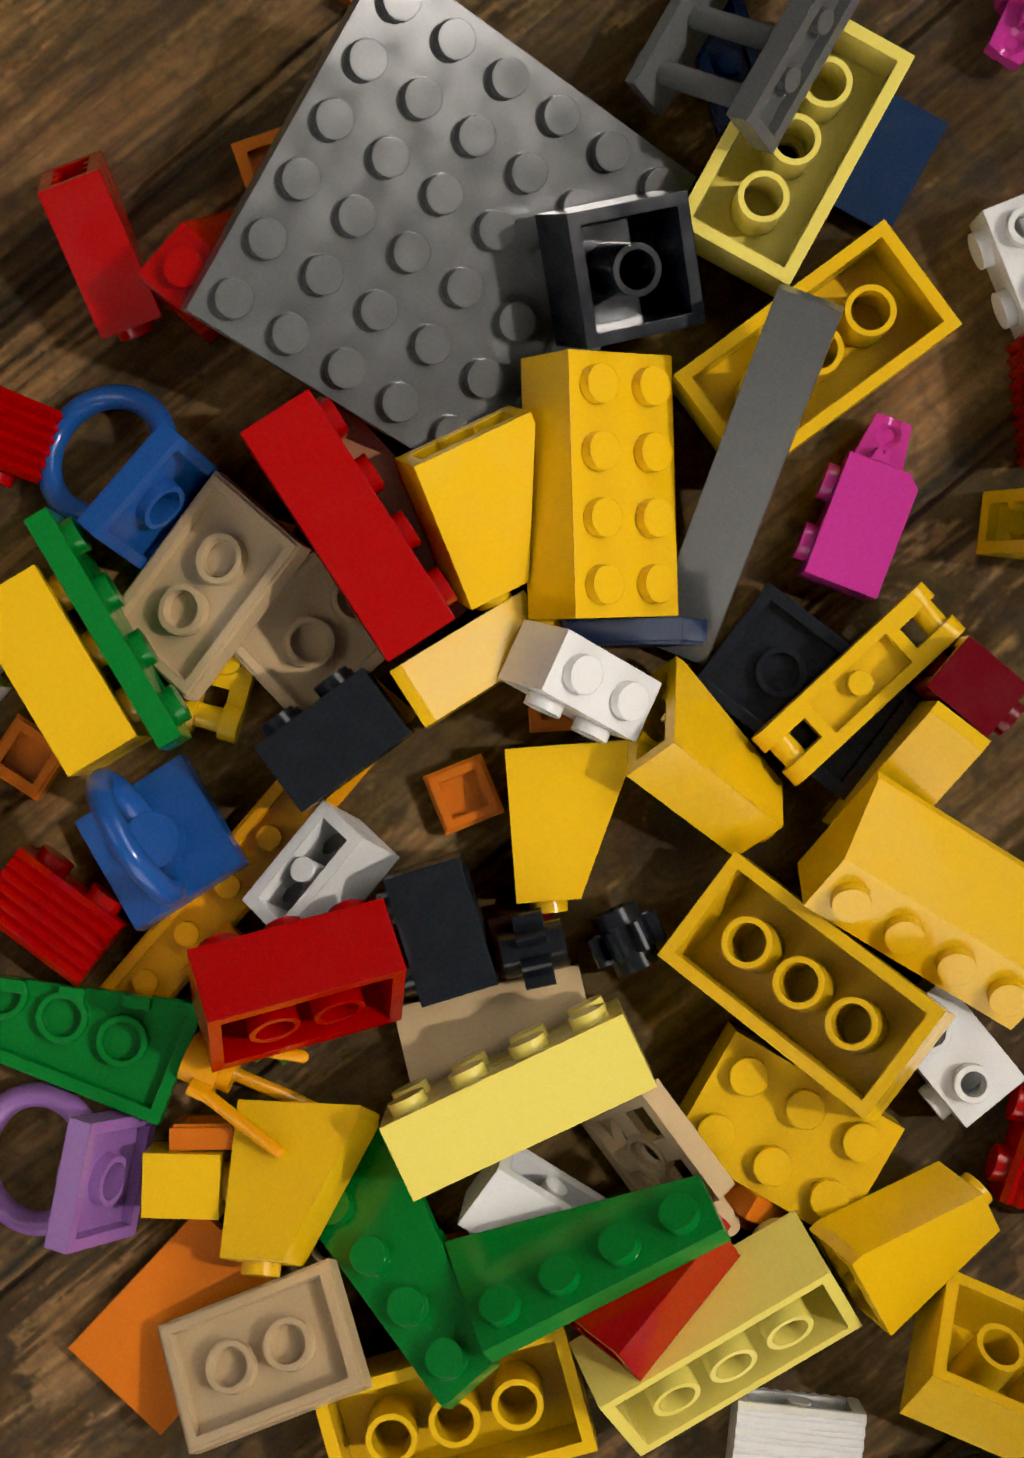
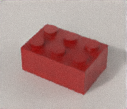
M383 898L368 902L362 899L345 900L331 907L327 913L304 919L298 916L281 917L268 923L263 930L240 936L232 933H221L206 938L198 947L187 949L192 1003L212 1073L401 1020L407 968Z

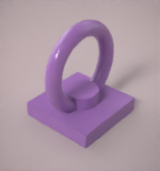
M25 1082L1 1093L0 1136L8 1121L15 1114L30 1107L50 1109L59 1114L68 1123L61 1161L57 1170L56 1187L51 1209L33 1210L21 1205L8 1193L0 1178V1222L21 1234L46 1236L44 1248L65 1255L135 1236L141 1207L142 1153L153 1143L157 1125L117 1109L92 1113L87 1104L75 1093L49 1082Z

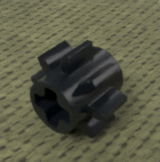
M631 899L611 907L591 919L597 934L585 940L599 970L612 964L617 977L622 978L638 972L661 959L657 956L659 951L655 943L666 939L667 936L653 908L640 913L635 900Z
M540 907L511 913L513 928L497 931L506 978L523 976L526 990L557 984L554 969L570 966L560 918L543 922Z

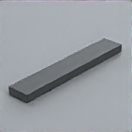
M783 283L779 285L677 558L678 616L655 617H686L707 620V643H703V646L658 648L698 664L706 665L845 309L844 306Z

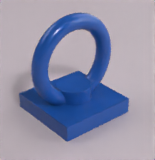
M125 384L98 386L79 394L59 410L62 411L63 419L58 423L59 431L54 435L55 443L49 448L51 455L45 459L46 468L41 471L42 480L38 484L44 499L54 512L65 519L72 516L81 528H85L96 539L142 570L215 470L223 472L177 433L170 413L152 394ZM108 410L130 411L146 423L151 435L91 504L81 501L69 491L63 477L62 461L68 441L82 423L98 413Z
M181 754L133 785L122 775L108 768H98L88 775L85 783V792L91 812L74 823L136 931H146L250 864L188 757Z

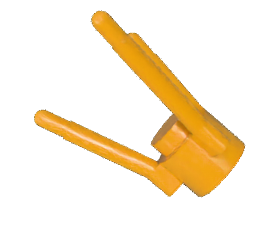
M198 1031L190 1042L177 1073V1079L189 1084L185 1095L205 1103L276 1158L281 1157L284 1154V1148L259 1126L215 1093V1091L218 1089L228 1093L234 1082H237L279 1101L318 1102L241 1069L242 1064L212 1073L201 1031ZM295 1049L267 1058L305 1063L309 1059V1054L307 1051Z

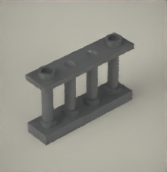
M670 0L643 50L637 55L625 82L649 111L660 117H663L677 91L727 107L729 109L726 115L751 147L773 154L860 2V0H790L781 18L773 26L723 11L729 0ZM709 35L761 51L747 78L742 83L691 67Z

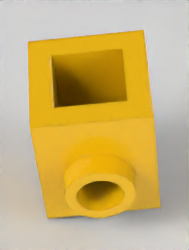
M154 1141L142 1153L141 1218L219 1220L225 1212L230 1170V1150L169 1151V1142Z

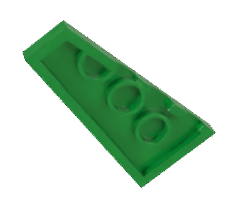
M47 507L23 520L158 749L171 751L191 739L192 735L185 724L186 721L192 718L188 706L172 684L165 688L153 666L159 662L153 647L139 628L133 630L122 610V607L125 606L122 595L108 574L101 572L90 552L92 546L77 521L72 516L65 519Z
M0 975L1 1064L158 1126L162 1122L179 1080L177 1079V1073L181 1061L199 1029L192 1000L82 985L75 987L73 984Z
M378 1128L319 1239L332 1257L337 1260L340 1268L441 1407L453 1409L500 1366L498 1360L492 1363L481 1350L444 1244L447 1238L444 1231L438 1228L426 1200L427 1196L413 1202Z
M698 1174L444 1241L481 1350L493 1363L731 1241V1238L707 1186Z

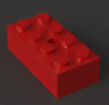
M307 389L241 431L240 435L382 657L389 662L456 619L448 606L457 601L458 598L439 568L436 566L425 571L414 554L413 549L421 545L422 542L404 513L399 510L393 515H389L377 494L384 491L383 489L386 486L366 454L363 453L354 459L342 439L348 436L347 431H349V428L331 399L327 396L317 402L311 391Z

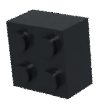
M687 190L649 191L535 214L556 346L588 350L706 323Z
M347 666L340 668L314 688L320 697L319 700L304 711L299 706L294 708L291 705L260 728L267 738L253 748L301 813L314 808L416 733L372 672L365 668H361L355 673L351 667L347 668Z
M463 850L391 871L383 880L385 888L381 889L379 894H376V899H384L393 929H398L404 947L401 953L407 968L404 989L406 995L417 992L423 1008L499 984V967Z

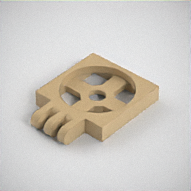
M658 1078L655 1079L656 1088L581 1123L631 1192L683 1179L674 1166V1160L681 1159L693 1176L699 1174L707 1186L719 1214L731 1227L727 1231L729 1236L731 1237L738 1233L740 1220L723 1197L735 1185V1182ZM643 1107L662 1135L658 1136L654 1132L649 1131L634 1112V1109ZM644 1144H646L656 1153L659 1160L653 1158L647 1152Z

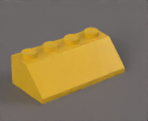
M877 771L797 863L803 906L1012 1030L1024 1018V862Z

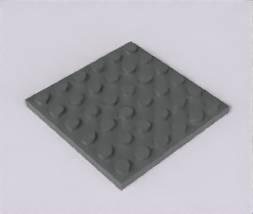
M352 0L179 309L324 398L328 396L333 404L411 451L507 405L522 409L521 358L566 349L586 350L556 346L535 214L649 191L687 190L689 192L696 176L457 1ZM597 347V348H593V349H588V350H591V351H599L601 347Z

